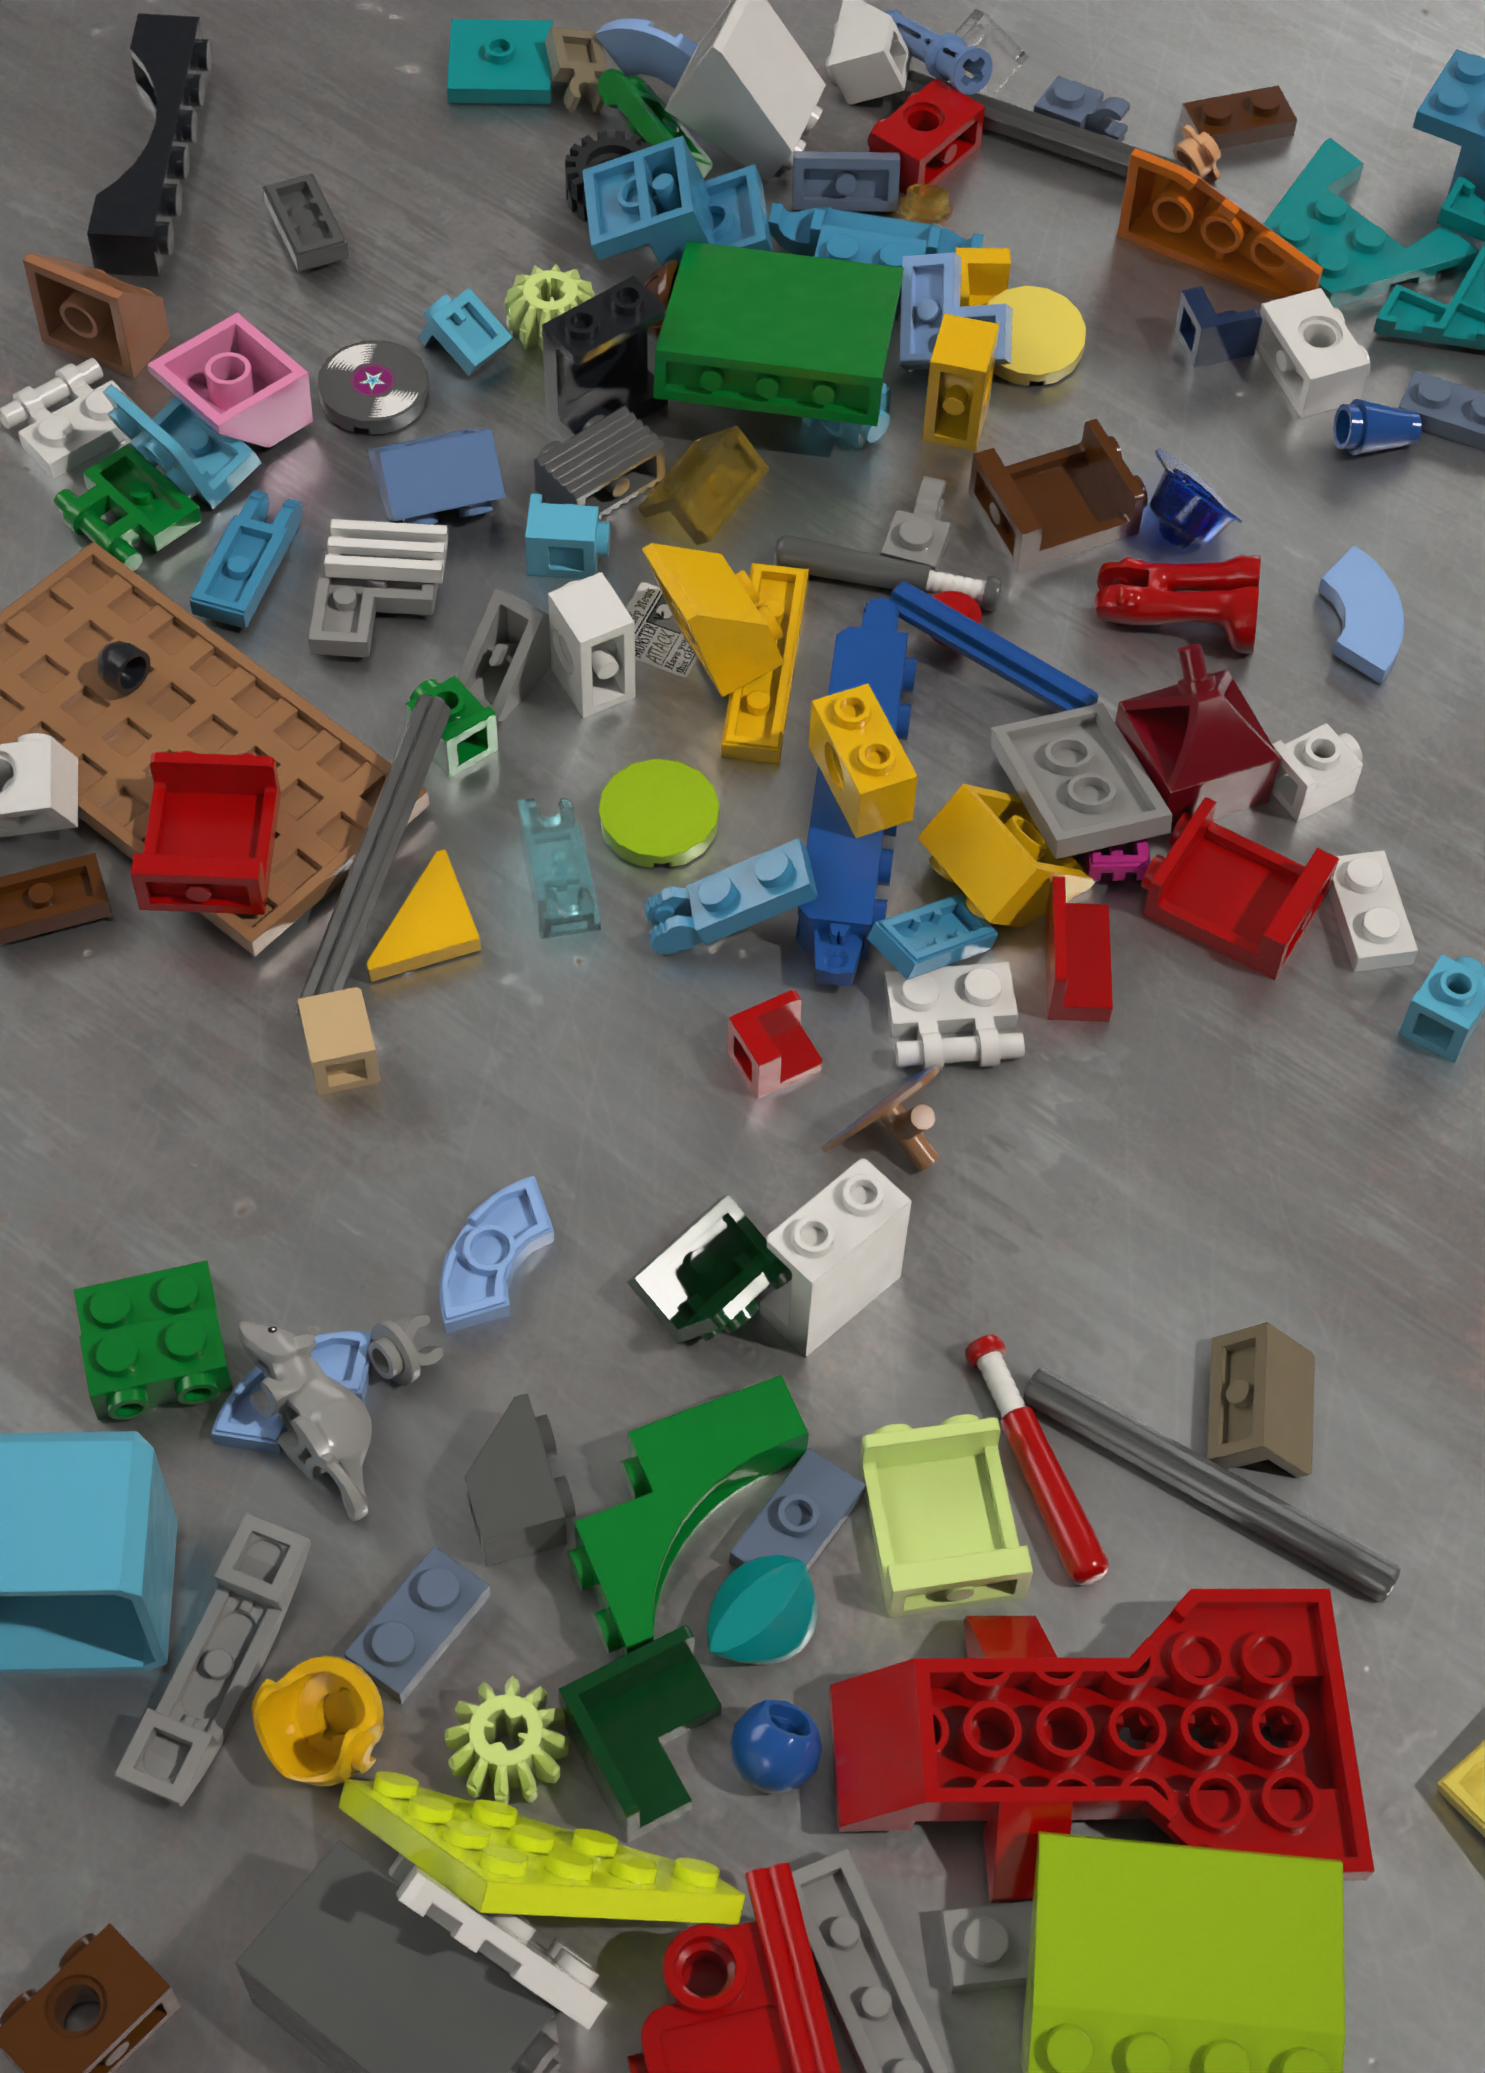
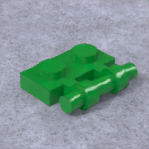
M129 444L83 472L85 485L88 489L87 492L77 497L71 490L64 489L57 493L53 500L54 507L63 514V522L75 534L86 535L92 542H95L132 571H135L142 562L141 554L132 547L135 543L143 539L157 552L202 523L199 506ZM110 510L120 518L111 526L101 519V516Z

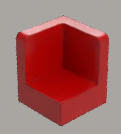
M795 989L728 1017L727 1051L757 1099L811 1076L822 1069V1058L800 1025L802 999Z

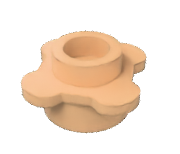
M1185 125L1181 129L1185 139L1173 148L1175 159L1188 164L1191 172L1201 178L1207 175L1212 181L1218 180L1221 177L1216 161L1221 158L1218 145L1206 132L1197 135L1190 125Z

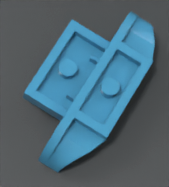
M772 203L768 219L772 237L781 247L792 254L902 267V256L955 252L956 248H982L984 235L973 233L972 238L965 239L933 222L931 224L836 210L832 209V207L789 212L784 208L783 204Z

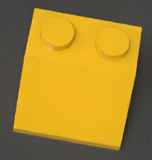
M651 543L642 548L677 626L722 698L784 664L775 643L776 640L783 637L782 630L767 605L760 609L756 608L755 603L760 601V598L744 569L734 574L720 553Z
M962 784L917 837L932 855L929 858V863L933 869L944 879L956 883L968 897L966 899L968 909L974 915L985 919L991 926L999 924L1021 928L1044 915L1052 876L1065 877L1066 902L1087 891L1096 882L1088 876L1086 866L1076 855L1055 859L1018 795Z

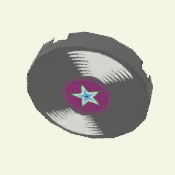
M361 341L344 346L328 357L319 371V402L326 416L342 429L355 432L354 427L368 429L369 434H386L402 429L420 417L425 408V400L429 396L428 372L420 357L405 346L389 341Z

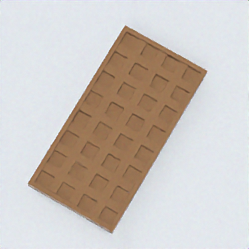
M95 542L90 543L0 612V744L18 742V737L24 734L40 733L52 736L58 743L78 757V817L132 860L134 853L143 854L153 792V778L150 770V758L153 752L174 753L176 751H191L197 754L224 755L252 753L258 756H271L275 759L281 797L265 915L199 912L253 956L259 954L347 877L391 763ZM116 641L131 643L145 651L150 657V670L145 681L136 691L130 694L119 693L108 686L99 676L98 653L109 643ZM423 787L420 790L407 825L429 806L428 791Z

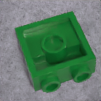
M207 1260L74 1289L81 1330L79 1338L88 1392L98 1420L109 1417L117 1420L133 1419L145 1414L149 1408L176 1402L189 1405L200 1404L213 1399L218 1393L233 1390Z

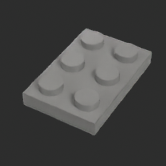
M1103 703L991 727L990 746L1055 859L1171 833V811Z

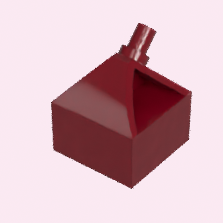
M1201 644L1188 645L1177 649L1183 679L1178 681V684L1120 701L1115 719L1117 727L1172 813L1171 833L1182 814L1187 812L1194 815L1205 797L1217 802L1213 820L1268 803L1281 761L1277 751L1228 669L1213 674L1207 673Z

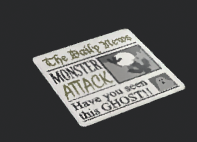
M641 582L626 606L627 611L635 621V660L686 678L689 676L698 658L677 626L660 587Z

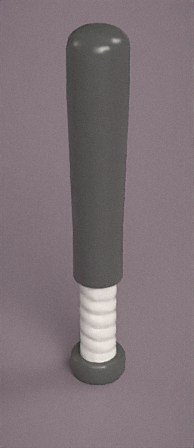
M790 535L780 537L774 550V563L776 566L809 569V575L888 589H895L901 582H908L925 593L962 592L972 597L976 602L982 603V609L986 611H996L1002 587V578L997 576H988L987 581L974 580L970 577L964 578L960 575L954 576V574L935 572L932 570V566Z

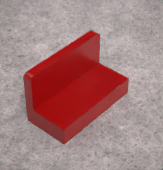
M1052 876L1045 911L1047 1020L1110 1022L1113 1011L1109 905L1066 903L1065 877Z

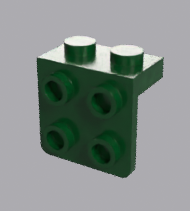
M727 1194L712 1204L631 1277L627 1283L674 1340L680 1343L697 1336H701L705 1341H708L723 1329L727 1333L735 1331L759 1310L760 1307L754 1301V1298L771 1285L775 1290L784 1286L792 1280V1272L767 1248L766 1238L732 1197Z

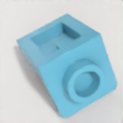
M470 288L453 300L446 294L434 302L423 315L427 323L417 338L424 347L437 339L469 376L504 350L513 339L512 335Z

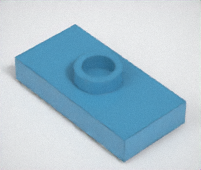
M956 894L875 922L867 939L909 980L991 950L999 934L985 919L974 915L968 909L966 900L960 894Z

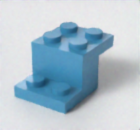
M1456 49L1417 110L1412 128L1460 145L1461 150L1448 194L1460 176L1476 186L1474 194L1485 201V59L1481 56L1468 54Z
M680 136L582 170L590 244L598 260L650 244L661 266L671 260H676L680 263L686 241L773 251L762 179L755 164L704 181L684 137Z

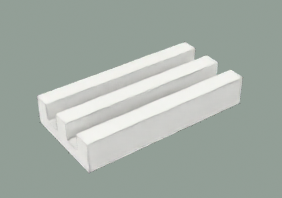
M331 519V537H328V555H325L324 561L326 577L443 583L449 540L447 526ZM342 554L367 555L376 557L344 556ZM399 557H401V558L433 559V561H429V560L399 559Z

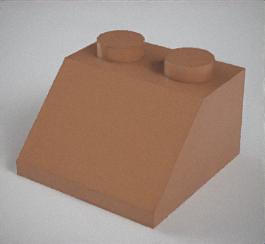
M29 253L23 259L43 342L86 360L94 358L100 366L134 380L170 338L163 298L155 295L152 291L138 288L109 276L102 270L92 269L71 259Z

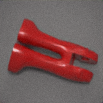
M1239 555L1223 562L1187 564L1144 562L1141 559L1125 557L1120 562L1102 564L1097 577V586L1100 591L1097 592L1095 597L1097 616L1105 621L1127 625H1158L1180 622L1209 623L1224 628L1233 651L1241 654H1253L1261 556Z

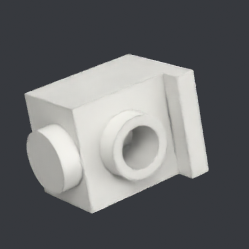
M1325 723L1286 744L1281 740L1272 744L1281 758L1272 794L1296 822L1355 792L1363 767V756L1358 742L1350 734L1343 733L1338 736Z

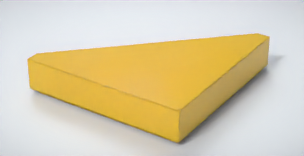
M446 849L436 851L366 962L370 982L481 950L479 934Z

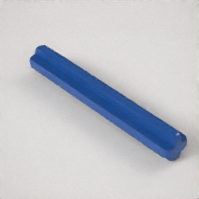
M901 582L891 593L889 600L895 601V605L898 606L897 611H899L900 619L1056 710L1063 712L1097 703L1099 696L1094 690L910 583Z

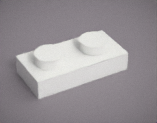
M1385 850L1336 856L1339 858L1328 894L1353 971L1358 972L1414 964L1418 948Z

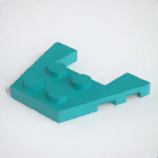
M1331 138L1324 141L1263 223L1323 268L1319 288L1323 290L1333 307L1388 293L1391 284L1411 279L1416 284L1434 280L1437 271L1454 266L1458 273L1469 270L1479 252L1472 244L1452 229L1443 225L1405 248L1387 235L1381 227L1374 225L1353 209L1343 198L1335 194L1360 179L1364 163Z
M1459 176L1440 208L1436 223L1485 242V201L1474 194L1476 186L1473 183ZM1485 243L1449 305L1396 284L1376 318L1373 332L1386 336L1485 350Z

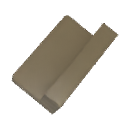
M1268 1322L1212 1338L1207 1459L1225 1469L1269 1459L1295 1477H1304L1312 1473L1315 1358L1311 1351Z

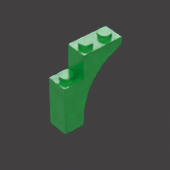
M782 1375L627 1432L628 1458L620 1461V1467L625 1484L633 1500L575 1521L576 1548L567 1551L570 1567L581 1591L592 1588L601 1608L600 1611L593 1613V1619L607 1654L618 1650L622 1657L654 1641L655 1615L661 1591L671 1567L695 1531L719 1507L736 1494L760 1480L794 1467L807 1451L809 1433Z

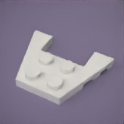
M398 1855L388 1871L390 1877L402 1884L396 1892L399 1901L422 1917L426 1914L450 1931V1935L475 1953L480 1951L508 1971L513 1979L588 2030L591 2028L607 2002L594 1986L600 1975L591 1968L592 1965L557 1939H554L549 1948L546 1949L531 1938L536 1929L529 1924L530 1920L524 1915L478 1912L403 1855Z

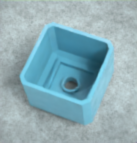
M137 1431L0 1433V1673L152 1671L167 1664L178 1519L155 1450Z

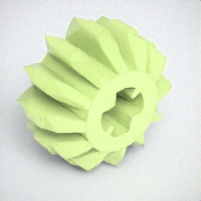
M557 263L551 270L543 271L534 265L530 276L524 274L516 275L513 287L507 289V297H505L504 301L507 328L512 337L520 339L525 351L540 347L543 351L542 324L593 298L595 292L592 289L591 282L582 280L578 269H572L565 273L561 272Z
M512 1676L505 1684V1695L495 1696L492 1687L482 1681L477 1689L480 1706L466 1701H459L455 1707V1715L460 1725L449 1727L445 1731L446 1746L456 1751L448 1761L450 1771L453 1776L469 1775L466 1784L467 1792L474 1799L483 1795L493 1786L495 1801L508 1805L510 1789L520 1788L523 1798L533 1803L538 1797L535 1778L547 1783L556 1784L560 1778V1767L555 1762V1759L569 1755V1738L558 1733L566 1724L565 1714L561 1708L545 1709L548 1702L547 1692L541 1686L533 1689L522 1698L519 1680ZM508 1734L513 1742H519V1747L507 1751L502 1742H496V1738L500 1735Z

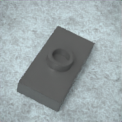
M313 173L262 187L265 204L298 272L349 258L348 243Z

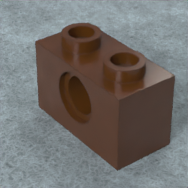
M109 1923L98 1935L95 1936L93 1933H89L77 1940L59 1962L61 1970L38 1992L35 1989L27 1990L6 2008L0 2017V2050L20 2073H114L181 2005L171 1986ZM83 2001H96L101 2004L99 2016L90 2027L76 2032L64 2029L65 2018L76 2004Z

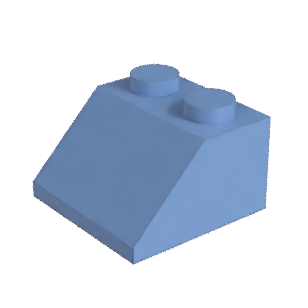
M473 427L367 449L369 462L387 518L392 521L403 520V523L430 525L438 522L436 512L458 508L460 517L473 516L493 511L491 501L506 498L492 429Z

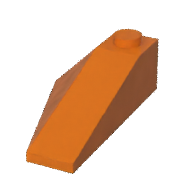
M1135 148L1131 153L1117 236L1273 300L1319 288L1323 268L1200 176L1182 166Z

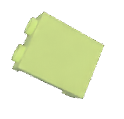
M963 1414L950 1417L941 1422L940 1425L913 1429L907 1424H891L862 1437L859 1469L862 1482L866 1484L865 1500L888 1618L1025 1599L1027 1597L1033 1568L1028 1546H1020L998 1449L1001 1434L998 1418L979 1419L975 1415Z

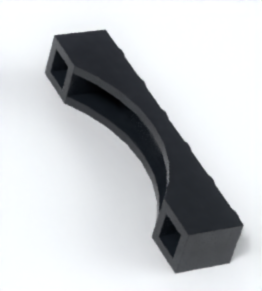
M138 13L130 52L137 90L150 103L156 114V121L149 142L136 162L116 182L95 196L87 236L94 269H99L112 275L160 277L164 255H172L174 229L171 221L172 217H180L182 192L179 183L180 179L187 180L189 176L190 156L187 146L188 143H195L197 138V115L195 108L203 107L205 82L203 71L210 72L212 44L210 39H203L200 17Z

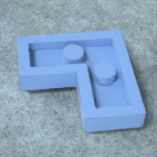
M951 252L902 256V268L904 269L901 288L899 366L905 370L930 368V360L944 313L999 324L994 365L1011 364L1013 309L1007 304L960 307L961 257Z

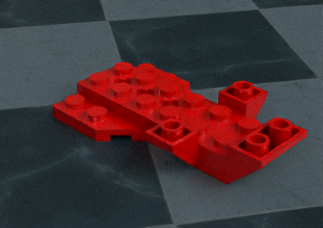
M1190 1589L1149 1638L1144 1640L1129 1658H1058L1036 1616H966L964 1619L967 1658H913L830 1684L828 1689L838 1832L911 1831L916 1821H988L983 1829L990 1903L1033 1901L1038 1831L1071 1834L1072 1820L1150 1819L1179 1845L1341 1860L1343 1862V1881H1366L1375 1872L1330 1589ZM1264 1726L1270 1727V1733L1273 1738L1285 1741L1282 1748H1277L1271 1745L1270 1741L1264 1739L1261 1734ZM1122 1727L1129 1728L1132 1739L1144 1741L1140 1749L1129 1747L1127 1742L1119 1738L1118 1733ZM1193 1727L1200 1728V1734L1203 1739L1214 1740L1215 1743L1211 1749L1200 1746L1198 1741L1192 1739L1190 1731Z

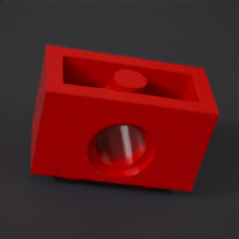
M935 78L918 93H912L904 104L887 119H881L874 125L867 141L869 152L899 153V191L917 201L981 147L985 106Z

